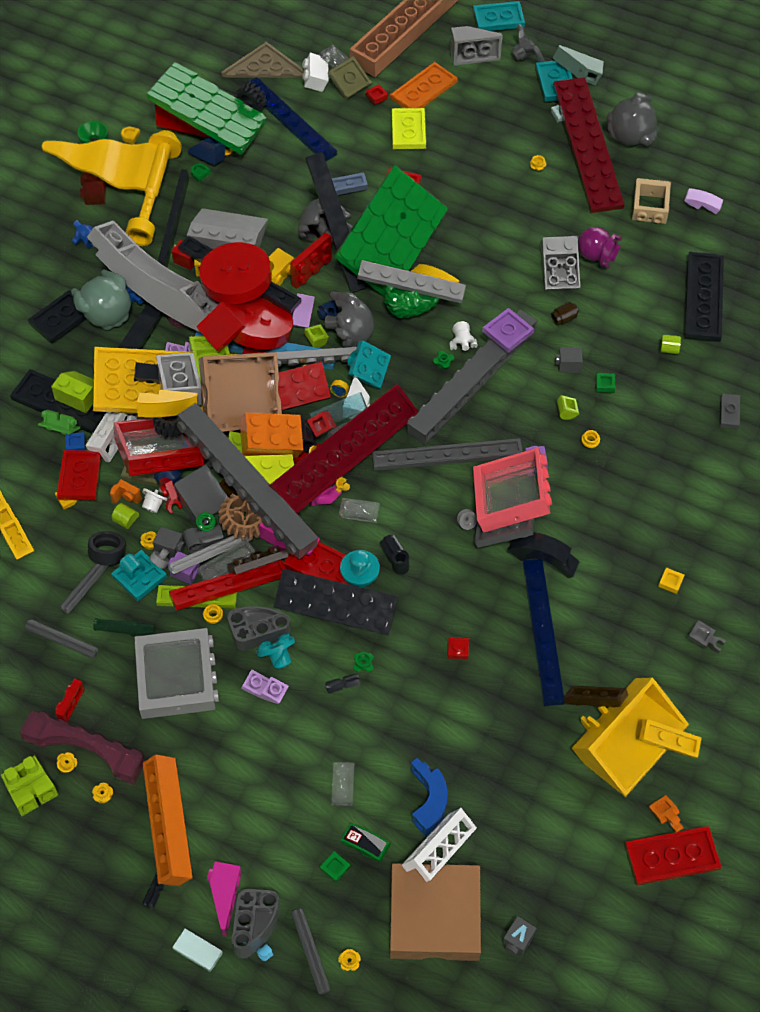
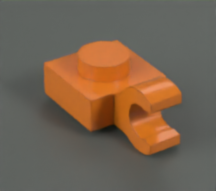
M667 795L649 806L650 811L661 824L668 821L676 833L683 829V826L680 824L681 820L677 816L680 813L678 807Z

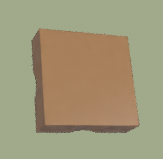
M277 352L238 356H203L199 358L203 411L222 432L240 430V420L246 412L282 414L281 400L278 393L279 372Z
M392 864L390 959L442 958L446 960L479 961L481 954L480 866L444 865L430 881L426 882L416 868L406 872L402 864ZM422 864L428 872L431 871V865Z

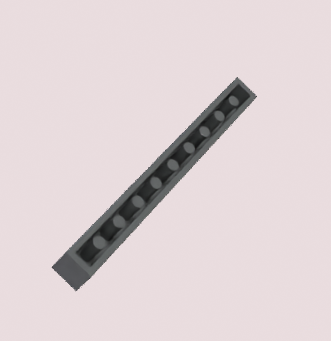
M519 310L516 314L532 326L535 333L537 320ZM531 336L509 353L489 338L483 348L480 347L472 359H468L461 370H457L453 378L449 382H445L442 389L438 393H434L430 401L426 405L424 404L419 412L408 420L407 434L425 446Z
M196 403L177 414L178 429L188 436L193 446H197L205 459L210 460L216 472L224 476L227 484L237 490L238 496L242 500H246L252 512L257 513L261 517L263 524L272 529L275 537L286 545L291 555H295L300 559L317 547L318 537L286 501L268 486L270 484Z

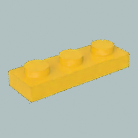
M649 719L643 720L639 738L640 741L693 759L698 758L702 739L701 737Z

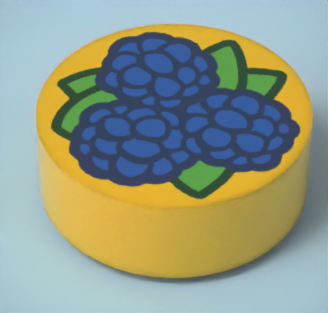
M335 380L330 387V391L337 397H345L349 392V386L342 380Z

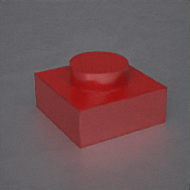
M380 85L366 90V96L374 105L388 99V93Z
M449 637L448 659L468 660L469 638Z

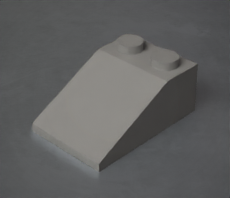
M469 26L451 28L450 54L454 66L501 60V33Z
M193 353L156 355L160 390L198 393V405H201L202 387Z

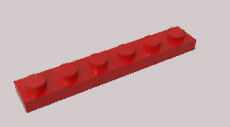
M278 560L239 574L228 573L169 591V597L175 609L180 610L279 580L282 570L286 568L282 560Z

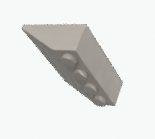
M202 208L191 222L187 237L191 236L212 249L234 242L250 243L260 248L268 219Z

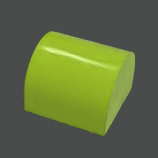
M321 324L305 328L304 335L312 347L320 348L327 343L329 336Z
M663 335L660 353L679 354L681 337Z
M563 395L557 399L561 419L570 420L579 415L576 399Z
M123 503L118 504L112 513V520L126 529H129L139 517V512Z

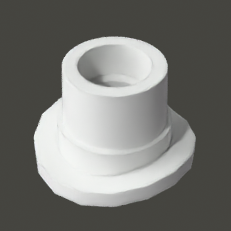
M144 488L142 491L145 495L142 508L147 511L157 513L162 502L168 500L166 497L158 495V490L152 492Z

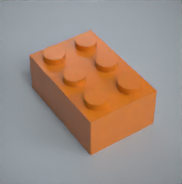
M246 412L240 420L241 446L244 456L292 454L293 458H298L302 453L303 439L300 415Z

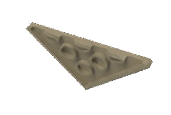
M265 42L223 70L221 76L223 78H302L304 69L268 42Z

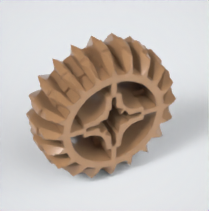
M233 493L230 498L226 497L219 511V523L222 524L223 531L227 530L228 536L234 534V539L241 537L242 541L245 537H248L250 541L253 536L258 539L260 537L259 525L263 524L261 517L257 513L252 512L245 499L242 500Z

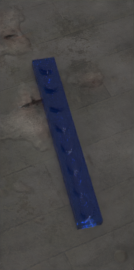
M256 77L249 81L252 84L255 83L256 87L259 86V90H263V95H266L265 99L267 102L263 107L314 154L323 152L326 161L337 155V150L259 78Z
M523 560V571L544 706L564 705V692L543 560Z

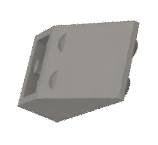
M578 236L543 237L540 242L545 290L580 288Z

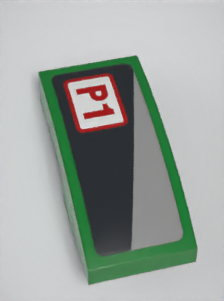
M350 823L340 840L343 845L358 850L363 856L378 862L382 861L391 846L390 842L353 823Z

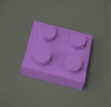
M507 308L486 324L482 332L509 353L534 333V328L511 309Z

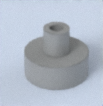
M464 509L459 512L457 523L463 529H472L477 524V515L470 509Z
M163 548L161 552L154 551L149 559L156 566L166 569L169 563L167 556L170 552Z

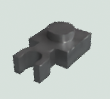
M699 620L694 624L687 639L703 649L709 645L717 654L721 651V648L717 647L716 643L723 645L726 642L720 637L713 636L715 630Z

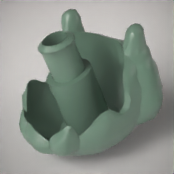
M104 269L101 272L102 276L93 278L84 284L81 290L73 288L71 293L76 309L83 312L91 324L101 327L103 330H111L113 327L121 326L123 322L128 320L131 298L126 290L125 278Z

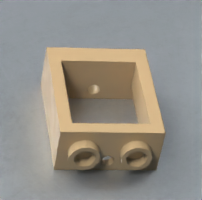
M637 178L634 190L632 220L666 224L669 213L671 182ZM641 195L664 198V208L639 206V197Z

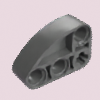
M260 606L241 607L231 610L227 616L235 646L242 651L258 647L259 644L268 640L271 642L276 641L279 636L286 633L290 634L291 632L288 615L275 609ZM235 620H241L239 623H234ZM280 624H285L284 627H278ZM261 630H265V631H266L265 633H262V634H261V633H258V632L261 631Z
M244 889L238 894L232 933L233 951L238 958L243 959L251 956L271 936L280 913L279 896L276 892L272 890ZM270 902H271V903H274V905H272V906H266V905H265V904L270 903ZM243 922H250L248 925H241ZM241 942L247 943L245 946H238Z

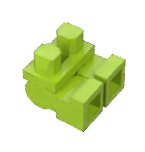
M35 756L27 757L21 764L14 768L10 767L1 774L21 816L39 807L35 798H38L41 805L58 796L55 786Z

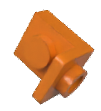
M122 479L111 488L110 496L115 504L121 497L128 502L132 501L136 504H139L142 500L140 489Z

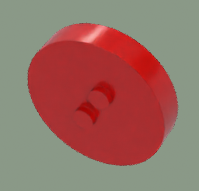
M244 242L228 243L213 249L204 257L199 268L204 292L213 300L220 303L223 301L226 304H241L258 298L267 290L272 280V270L268 255L258 246Z
M261 296L246 303L226 304L245 326L233 339L236 343L249 348L268 350L281 347L288 342L293 327L291 313Z

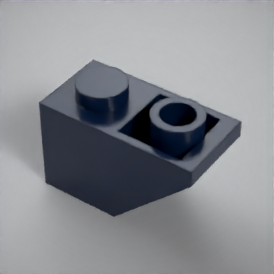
M209 137L188 149V153L196 158L207 161L209 164L215 165L224 160L226 146Z

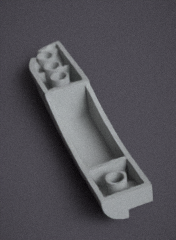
M114 220L94 227L87 236L92 245L99 249L96 256L112 272L123 276L126 280V285L178 322L200 332L196 326L220 304L204 292L202 285L198 281L192 282L176 274L148 255Z

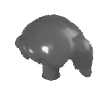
M636 93L632 98L619 102L613 111L608 113L607 120L609 123L607 130L613 140L618 141L624 146L638 144L649 146L654 142L659 130L656 128L655 110L650 104L651 96Z
M319 199L311 201L304 208L300 216L298 234L307 242H313L311 237L322 236L325 232L331 235ZM341 206L345 220H349L351 214ZM346 221L350 232L353 226Z
M332 291L330 296L336 301V305L342 308V311L337 316L327 315L324 320L325 328L335 329L337 335L344 340L342 345L345 348L357 347L358 342L361 340L367 342L375 326L373 314L368 306L353 293Z

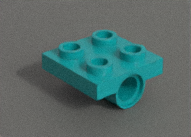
M361 340L358 342L356 350L348 357L347 364L351 366L348 375L375 389H381L391 355Z
M142 550L135 555L127 554L119 563V568L111 573L112 577L137 602L168 578L167 574L160 567L156 566Z

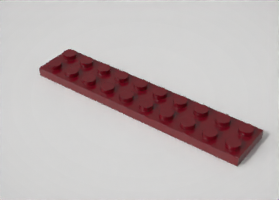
M586 78L554 81V91L590 212L597 213L624 209L625 204Z
M396 384L268 486L279 494L297 514L335 483L338 478L346 474L406 425L408 420L419 411L400 386Z

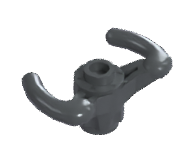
M517 25L519 43L511 50L517 61H522L529 55L535 54L539 62H545L539 48L534 45L531 39L528 40L523 26Z

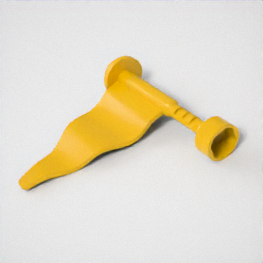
M162 130L151 135L148 143L125 144L108 139L84 144L62 141L43 142L42 150L44 152L57 156L77 170L96 175L106 183L119 189L145 191L140 215L129 220L125 233L138 246L151 244L155 226L149 221L155 197L158 196L168 159L178 157L182 150L181 142L173 132Z

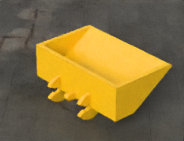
M635 678L626 688L628 696L620 707H609L608 709L605 706L598 707L602 715L597 721L591 716L588 718L582 716L581 723L587 732L572 747V750L588 768L624 797L632 791L667 751V749L639 740L643 720L649 719L684 731L689 726V723L654 678Z

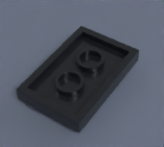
M68 290L29 318L28 322L52 344L83 322L86 317L83 312L76 309L73 295Z

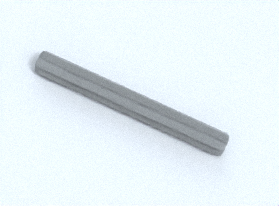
M234 535L169 563L168 569L172 574L178 573L249 541V539L245 537L242 541L241 537L234 539Z

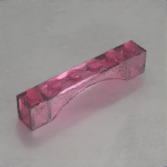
M31 711L19 731L24 741L41 748L57 744H70L86 748L96 753L107 763L115 778L132 785L136 783L143 769V762H145L142 753L138 750H128L122 744L115 741L112 743L108 742L101 735H91L78 726L75 728L71 727L67 722L61 719L54 720L44 712L37 713Z

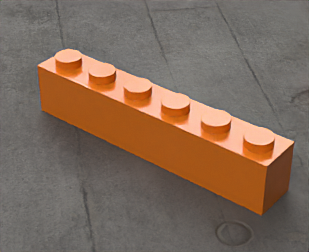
M155 754L143 762V771L158 884L180 886L193 877L176 759Z

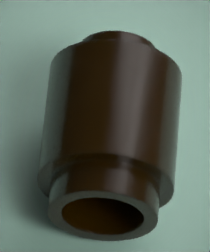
M567 302L554 309V312L551 313V318L556 325H563L577 318L579 310L574 303Z

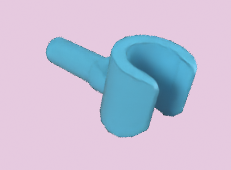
M267 944L256 951L262 961H267L273 956L272 950Z

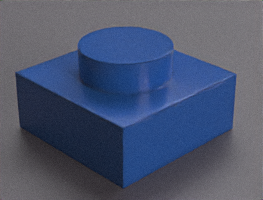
M84 432L72 433L70 435L65 434L66 450H86Z

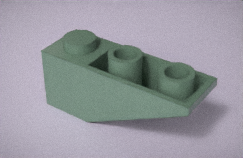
M561 45L558 46L553 55L555 61L577 78L585 77L587 83L596 86L602 76L603 61Z

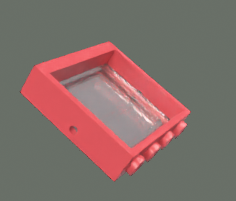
M538 447L473 467L477 521L483 533L550 514L552 500L548 493L551 491L548 480H546L549 478L548 470L545 467L547 459L545 454H541Z

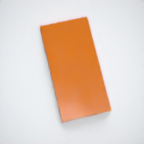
M433 62L391 93L390 99L403 108H423L457 83L458 77L436 62Z

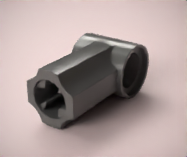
M219 524L215 525L208 532L201 531L198 528H190L183 533L189 553H194L205 546L224 539Z

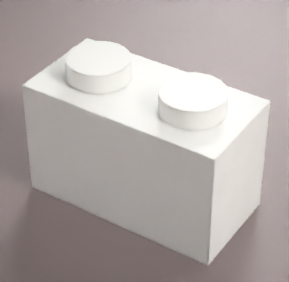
M309 53L302 65L304 68L302 77L304 87L323 92L328 83V58Z

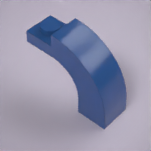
M416 758L411 762L410 771L424 785L429 797L426 803L412 814V823L427 837L444 818L448 791L446 781L440 770L436 768L431 772L430 767L425 762H421Z

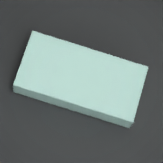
M184 929L172 947L173 950L209 972L212 971L223 953L222 950L187 929Z

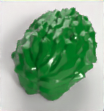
M387 286L384 303L391 314L398 318H409L429 311L437 305L441 298L420 294L417 290L411 292Z

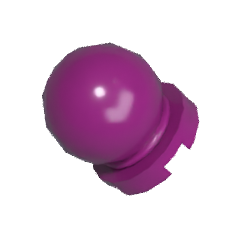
M591 227L583 231L579 236L578 250L586 260L593 262L600 260V266L608 269L610 267L608 263L610 261L614 262L621 247L618 245V242L622 241V236L613 234L610 237L609 233L603 228Z

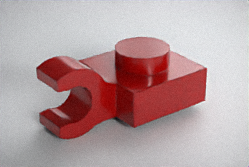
M167 477L159 479L161 485L159 490L162 496L168 499L165 505L166 510L172 513L171 506L176 503L179 509L182 508L172 480Z

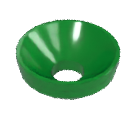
M88 121L78 128L77 135L80 142L84 144L91 142V138H98V140L107 139L108 130L102 122Z

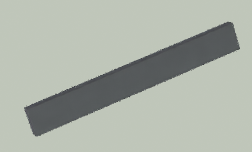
M518 438L373 451L372 459L374 471L497 460L521 453L523 450L521 439Z

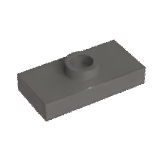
M722 393L720 427L739 429L740 395Z

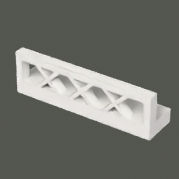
M106 412L87 442V449L99 452L105 462H110L118 450L114 439V422L124 421L126 416L127 421L135 420L138 417V413ZM109 445V452L107 453L106 448Z
M462 808L449 813L402 864V867L406 872L416 868L426 882L430 881L475 831L476 826ZM461 820L468 828L466 832L460 831L459 822ZM448 834L454 835V845L448 844ZM436 847L443 848V858L436 857ZM425 860L431 861L430 872L422 865Z

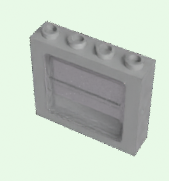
M207 628L134 637L139 711L142 719L216 710L215 702H219L218 690H214L213 684L217 683L216 671H212V665H215L214 653H210V647H214L213 636L208 635Z

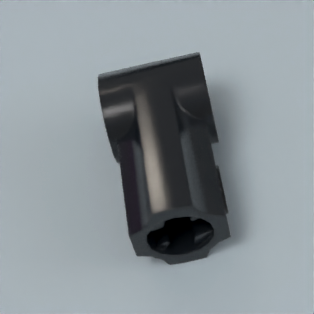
M306 420L301 423L303 452H309L311 446L317 445L316 436Z
M395 535L385 536L380 541V546L391 562L393 571L401 575L407 573L410 568L409 553L402 548Z

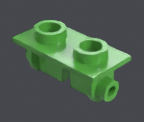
M44 410L42 412L44 421L38 424V426L45 427L47 430L61 432L63 435H70L80 429V427L76 426L77 420L74 417L60 414L59 419V413L51 410Z

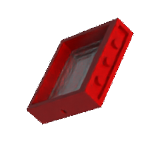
M153 417L114 422V439L129 476L204 466V457L200 449L191 444L185 433L182 435L178 433L179 436L177 437L175 435L163 437L162 434L159 435L157 431L155 432Z

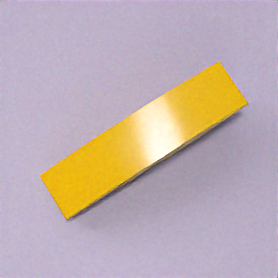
M0 491V532L16 560H19L33 553L34 549Z

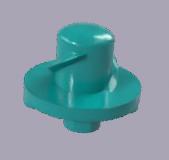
M355 550L348 553L342 559L340 572L347 583L364 588L377 579L380 565L378 559L372 553L365 550Z
M289 633L279 636L278 640L272 643L270 640L259 644L256 654L258 657L269 655L275 669H282L292 661L287 647L294 644L295 639Z

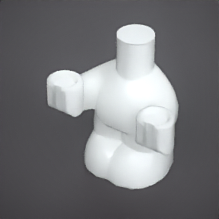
M457 322L453 326L452 330L455 338L449 343L451 350H456L457 344H461L462 350L466 351L469 349V342L471 348L478 346L476 339L470 335V327L467 322Z

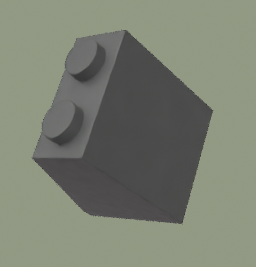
M206 464L174 484L179 497L178 500L182 504V509L195 525L198 515L203 512L211 513L213 516L217 513L219 515L221 504L224 503L226 497L228 498ZM202 520L203 525L209 523L208 520Z

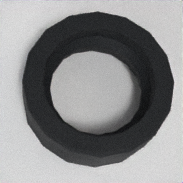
M101 531L93 534L88 540L89 559L99 565H113L120 562L125 556L124 538L113 531ZM112 546L115 547V549L107 551L98 549V547Z

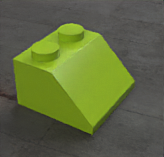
M76 371L61 373L51 386L55 400L87 413L93 405L94 379Z

